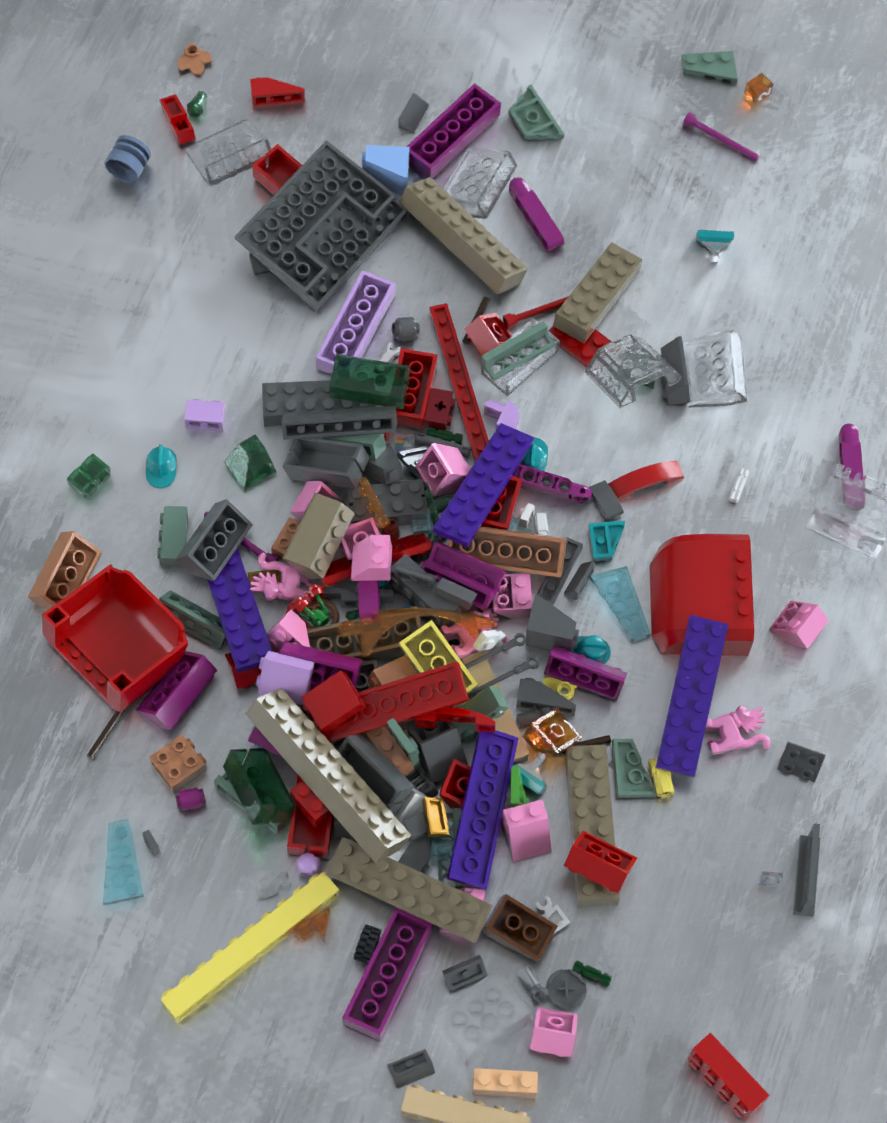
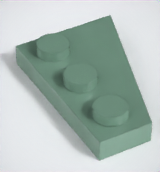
M733 51L681 55L683 73L703 77L705 75L713 76L717 80H722V78L728 79L732 83H737L738 81Z
M392 718L387 724L391 728L398 745L412 762L414 771L421 767L418 746L412 737L407 738L398 723Z
M613 739L612 751L617 798L656 797L657 793L650 783V777L643 767L642 759L633 739Z

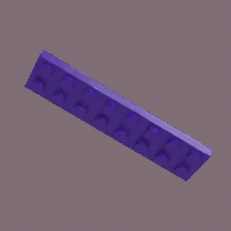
M500 423L433 527V533L468 548L532 446L534 437Z
M237 547L215 581H207L236 671L239 673L259 667L261 658L265 657L268 651H273L253 592L250 590L251 586Z
M693 615L689 616L655 766L656 769L695 777L729 625L727 623Z
M496 731V733L478 732L447 880L477 889H487L518 737Z

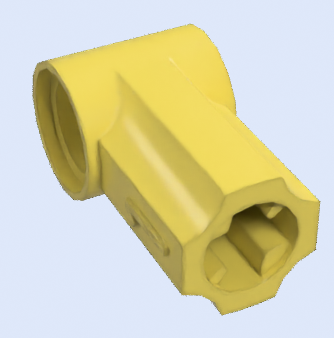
M657 758L648 759L649 772L654 780L657 797L664 798L673 795L674 788L671 772L656 769Z

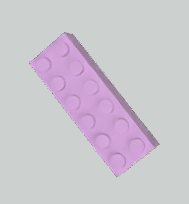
M363 270L361 271L315 357L316 369L344 380L352 378L395 296V283Z

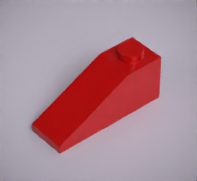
M268 77L250 79L253 107L305 102V90L302 87Z

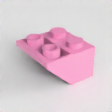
M530 573L505 574L500 588L493 598L494 612L512 619L529 618L533 605Z
M790 601L779 617L776 618L770 630L794 647L808 649L829 620L816 604Z
M289 610L267 633L271 648L275 653L280 654L285 642L310 647L306 623L292 610Z

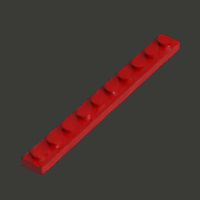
M448 304L429 307L431 318L474 462H476L489 442Z

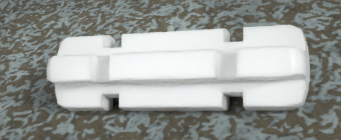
M739 469L729 495L730 502L737 503L739 501L749 474L747 469Z

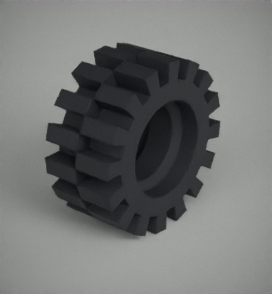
M367 924L364 925L355 949L354 960L365 964L369 963L379 943L381 929Z

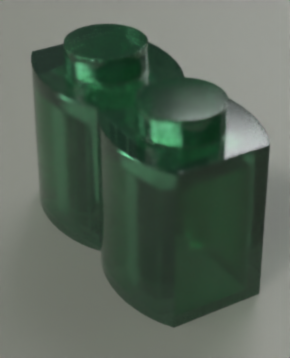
M93 453L69 475L67 482L69 486L86 498L96 492L99 484L105 483L110 478L111 470L106 463Z

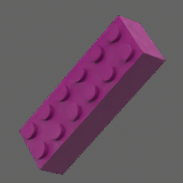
M474 83L406 146L409 147V165L426 178L431 177L433 179L500 116L501 102Z
M395 907L342 1017L344 1025L374 1039L381 1040L433 931L432 923Z

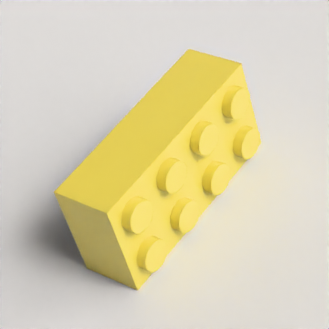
M432 620L399 642L400 648L418 673L457 661L460 664L467 694L477 688V682Z

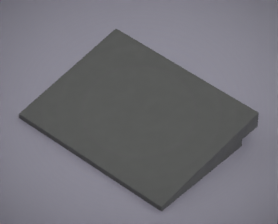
M326 140L235 235L234 239L318 313L407 216L408 210L395 199L396 195Z

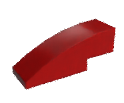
M174 94L159 99L179 145L196 140L194 128L188 120L187 113L177 95Z

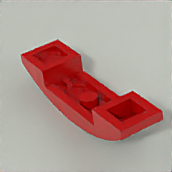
M666 461L634 470L613 480L608 485L617 499L620 500L632 496L635 491L664 481L668 484L682 479L684 474L677 461Z
M448 707L415 718L416 727L436 728V721L475 724L476 732L496 733V722L479 712L464 708Z

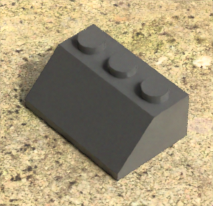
M678 336L661 348V355L658 356L659 367L663 366V371L660 372L661 383L665 382L666 386L662 388L663 399L667 398L668 405L690 402L682 336Z

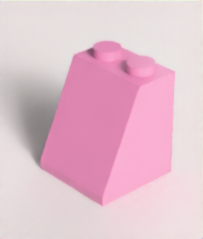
M436 443L431 444L415 466L433 496L456 492L471 470L458 448Z
M542 800L503 810L501 827L513 863L552 851L549 820Z

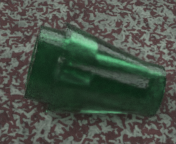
M199 91L187 104V112L191 116L198 117L203 114L207 94Z

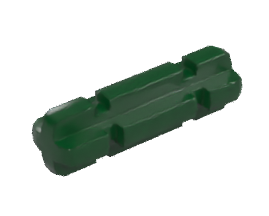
M428 427L426 435L446 441H456L460 445L463 440L462 434H453V432L442 429L436 430L434 427Z
M575 961L572 970L583 974L582 976L595 982L600 981V984L604 986H609L612 979L610 974H603L601 970L589 965L584 966V963Z

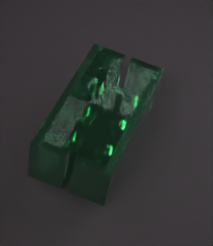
M336 354L329 385V397L379 406L396 405V408L404 409L410 380V366Z
M250 748L249 752L247 749H230L223 768L251 824H268L269 821L271 823L288 822L296 805L268 751L264 748Z

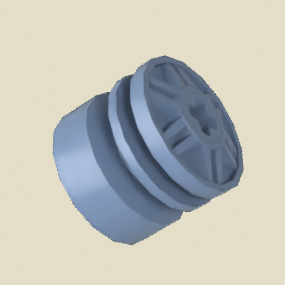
M122 135L116 140L104 165L107 171L117 179L127 183L137 182L143 168L150 159L151 151L137 138Z

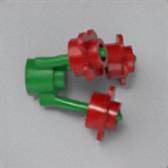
M311 585L307 589L308 592L304 594V598L300 596L288 604L286 613L292 610L299 617L302 616L311 622L316 628L326 626L330 621L328 616L330 611L325 607L321 599L325 595L323 591L326 588L325 585ZM309 597L311 601H318L322 610L317 608L312 612L307 608L310 602L306 598Z

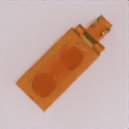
M366 477L358 479L360 484L358 491L362 498H367L368 502L366 505L370 513H375V524L379 529L389 525L390 521Z

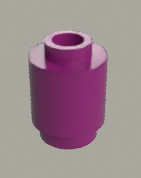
M203 788L179 791L178 796H175L177 807H181L182 811L199 808L201 805L206 804Z

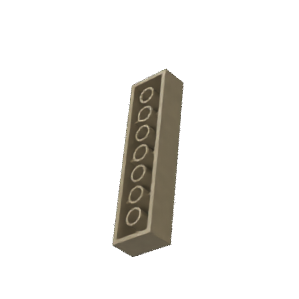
M428 177L406 186L399 203L497 295L521 284L528 268L443 190L435 180Z
M606 745L567 746L565 762L572 845L581 832L585 831L615 846ZM575 873L577 907L618 906L620 900L618 893L608 891L604 886L593 883L583 875Z
M342 837L326 872L328 876L476 943L492 907L491 904L388 857L375 863L359 844Z

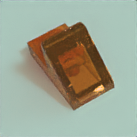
M324 909L296 927L294 935L297 940H307L316 931L325 943L331 917L330 909Z

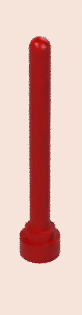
M568 297L517 315L511 313L503 315V323L507 329L513 328L519 321L561 307Z

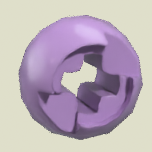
M309 853L301 854L297 860L298 872L304 873L305 876H314L320 873L322 862L319 856L314 857V854Z

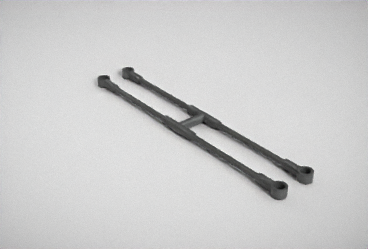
M517 633L514 639L464 666L468 669L502 651L505 652L515 646L521 647L525 645L526 637L522 633ZM521 637L523 638V641L518 642L517 639ZM529 656L526 662L514 667L513 670L467 694L468 698L514 674L518 675L525 670L536 669L539 665L538 658ZM531 660L536 661L534 665L529 664ZM415 719L400 726V728L405 730L406 727L415 724Z

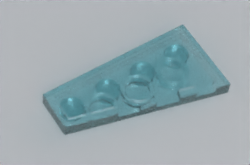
M627 566L590 575V580L596 585L599 590L598 592L602 598L604 597L610 610L618 618L620 625L631 642L650 637L651 633Z
M129 819L110 822L108 825L103 906L144 897Z

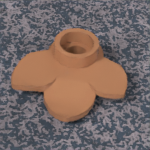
M189 44L185 47L184 54L178 59V68L180 71L189 69L193 74L201 75L204 71V64L212 62V57L207 51L200 50L197 45Z

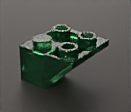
M256 434L239 443L224 461L244 491L276 473L266 448Z

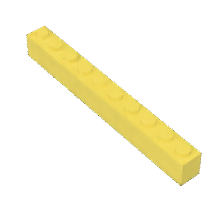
M324 871L320 875L318 873L309 879V883L306 886L298 887L293 892V896L288 900L285 898L280 901L274 911L266 912L260 918L261 921L256 925L251 924L248 926L242 936L239 938L238 936L234 937L228 943V947L224 950L219 949L212 955L210 961L198 965L195 969L196 972L190 976H184L179 981V985L174 989L169 988L160 999L162 1005L178 1023L339 896V889Z

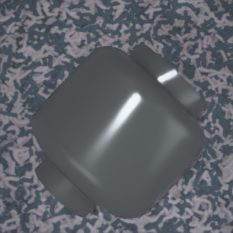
M400 317L392 323V335L398 341H412L420 333V325L416 323L413 317Z

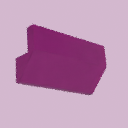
M435 541L429 559L423 561L421 568L426 573L436 576L435 581L437 583L443 577L477 593V597L472 605L483 610L488 608L498 592L506 572L439 541Z

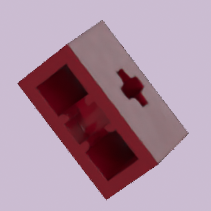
M431 388L424 418V429L434 427L436 430H446L447 426H451L452 415L449 414L450 410H454L456 399H453V391Z

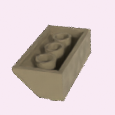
M314 493L282 559L309 579H323L355 513L342 502Z

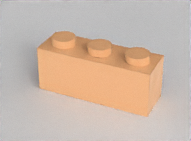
M475 1068L473 1095L536 1098L538 1072Z

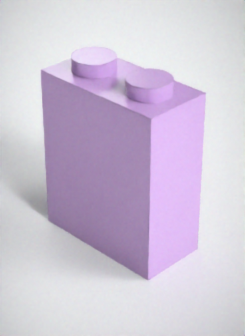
M268 651L266 656L261 658L259 669H262L261 675H258L256 686L259 687L258 694L265 695L282 688L295 704L302 705L304 701L301 697L309 692L315 662Z

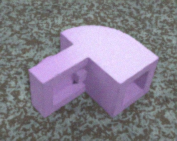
M487 399L484 414L498 419L496 429L502 423L517 430L519 422L517 407L509 400L503 406L497 401Z

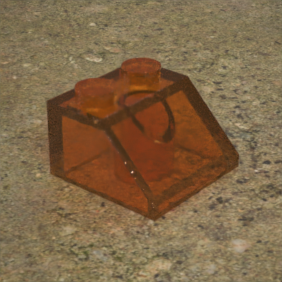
M557 708L531 723L522 735L523 739L534 751L552 755L559 754L583 738Z

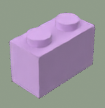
M200 399L187 400L184 419L186 428L223 431L226 412L225 403L216 400L211 402Z

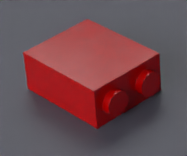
M339 671L301 697L304 701L302 705L308 714L311 713L314 718L312 722L318 730L328 733L366 707L348 675L343 671Z

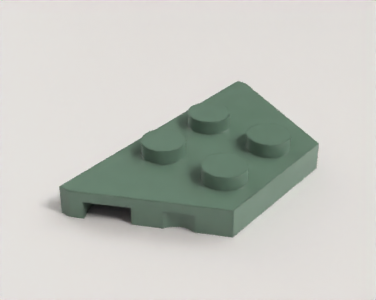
M529 85L526 92L520 95L517 102L510 107L508 111L509 116L525 140L563 139L564 132L533 86Z

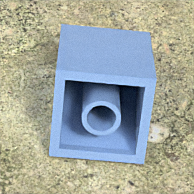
M366 145V152H362V169L390 191L402 196L406 186H408L409 147Z

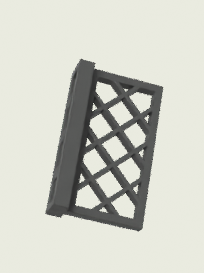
M817 823L813 824L808 836L800 835L793 905V914L813 917L815 912L820 850V824Z

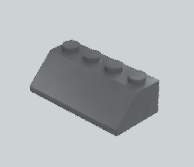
M227 499L217 502L212 506L176 560L190 573L210 581H215L253 524Z

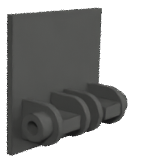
M787 742L777 769L815 782L826 755Z

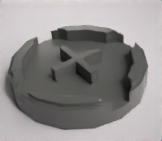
M557 970L549 977L546 983V989L549 992L547 999L552 1006L559 1010L569 1011L576 1009L586 997L587 988L585 980L574 970Z

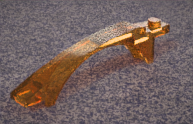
M402 608L374 611L375 619L366 617L362 618L360 622L354 623L352 620L343 621L342 625H337V632L340 637L358 634L360 653L363 657L370 655L376 642L388 629L409 618L417 616L446 618L462 626L473 638L479 637V629L496 627L497 622L485 616L447 609Z

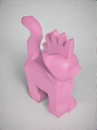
M261 553L258 556V564L262 569L279 570L281 572V583L277 582L275 573L271 577L269 572H267L266 576L260 572V578L253 576V580L256 582L250 583L251 586H254L250 588L252 592L264 593L265 599L268 601H272L275 598L293 601L300 596L304 598V594L308 591L300 589L299 585L303 584L308 589L312 585V581L290 564L278 561L266 562V553Z
M493 608L483 613L472 610L469 616L456 622L453 626L447 627L443 625L440 627V632L447 642L458 639L460 644L457 646L453 644L451 647L459 659L479 652L473 646L479 637L477 630L482 632L492 630L491 628H497V624L494 623L499 622V618H494L497 616V613H492ZM507 636L506 639H502V642H503V643H506V642L509 641V637H508V636Z
M739 706L735 712H730V714L722 715L713 720L708 718L705 732L719 731L720 739L718 740L713 738L707 739L708 748L711 750L712 755L754 747L758 742H762L764 749L768 750L771 742L767 736L757 734L745 740L738 729L742 727L746 734H749V730L754 733V728L761 729L762 726L758 723H765V719H761V717L765 716V713L759 712L763 708L759 707L747 711L744 706Z

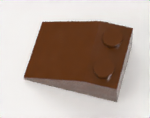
M505 894L498 900L481 933L497 943L538 962L558 926Z

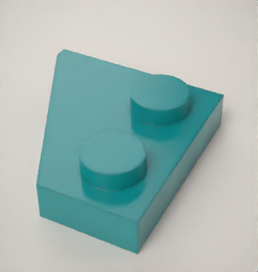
M625 520L590 523L588 525L593 561L612 560L625 527Z

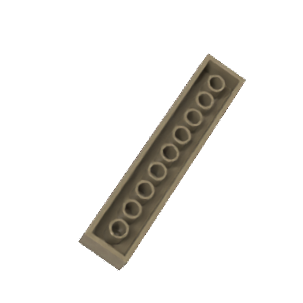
M279 688L255 699L245 713L246 716L371 859L377 863L398 852L412 835L282 688Z

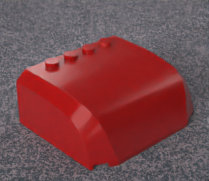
M689 534L672 537L665 541L658 548L649 566L651 637L658 645L660 653L681 655L688 619L690 615L729 624L722 656H749L754 642L750 536L748 534Z
M111 564L42 614V631L48 643L118 712L123 711L168 675L179 663L188 646L183 623L130 571L125 569L123 571L119 570Z

